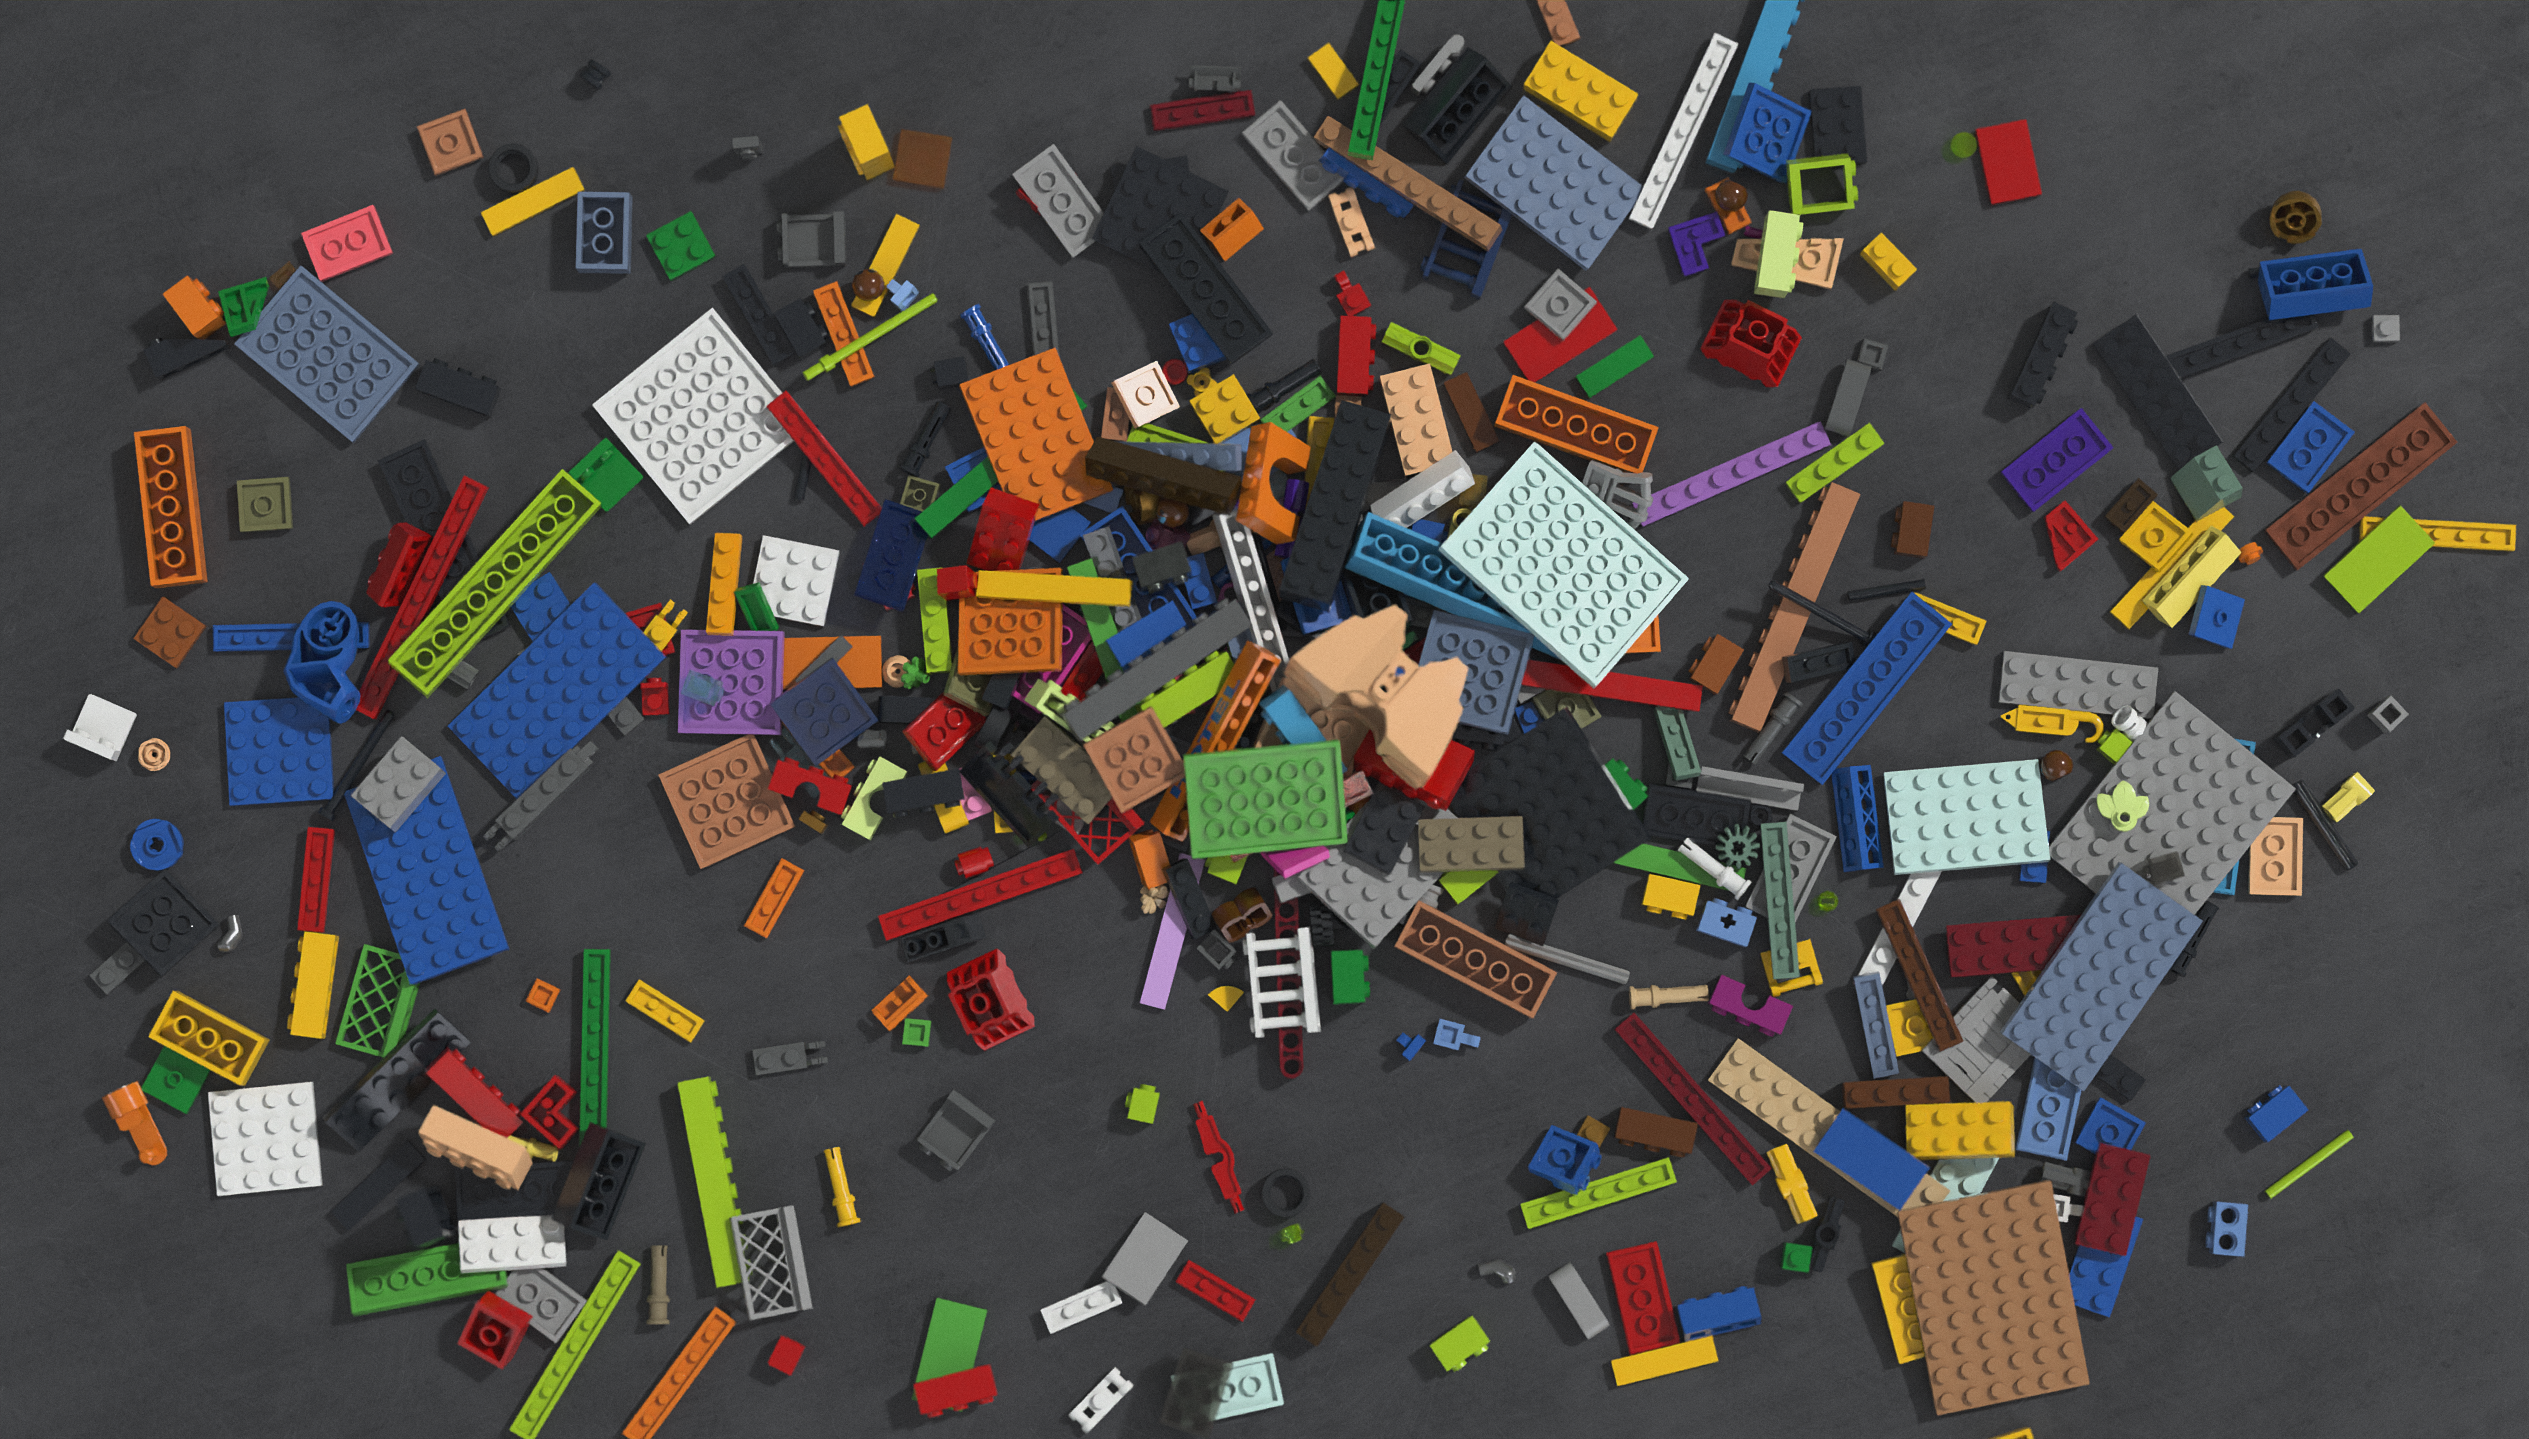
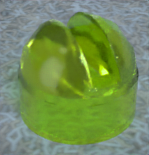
M1824 891L1818 896L1817 905L1822 911H1833L1838 905V897L1831 891ZM1822 899H1834V904L1822 903Z

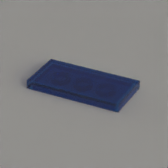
M887 499L883 501L854 592L855 596L901 612L904 611L928 536L915 521V518L922 511Z

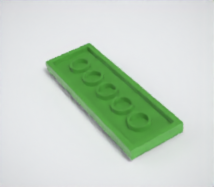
M460 1243L346 1264L351 1309L354 1316L508 1288L506 1270L461 1273Z

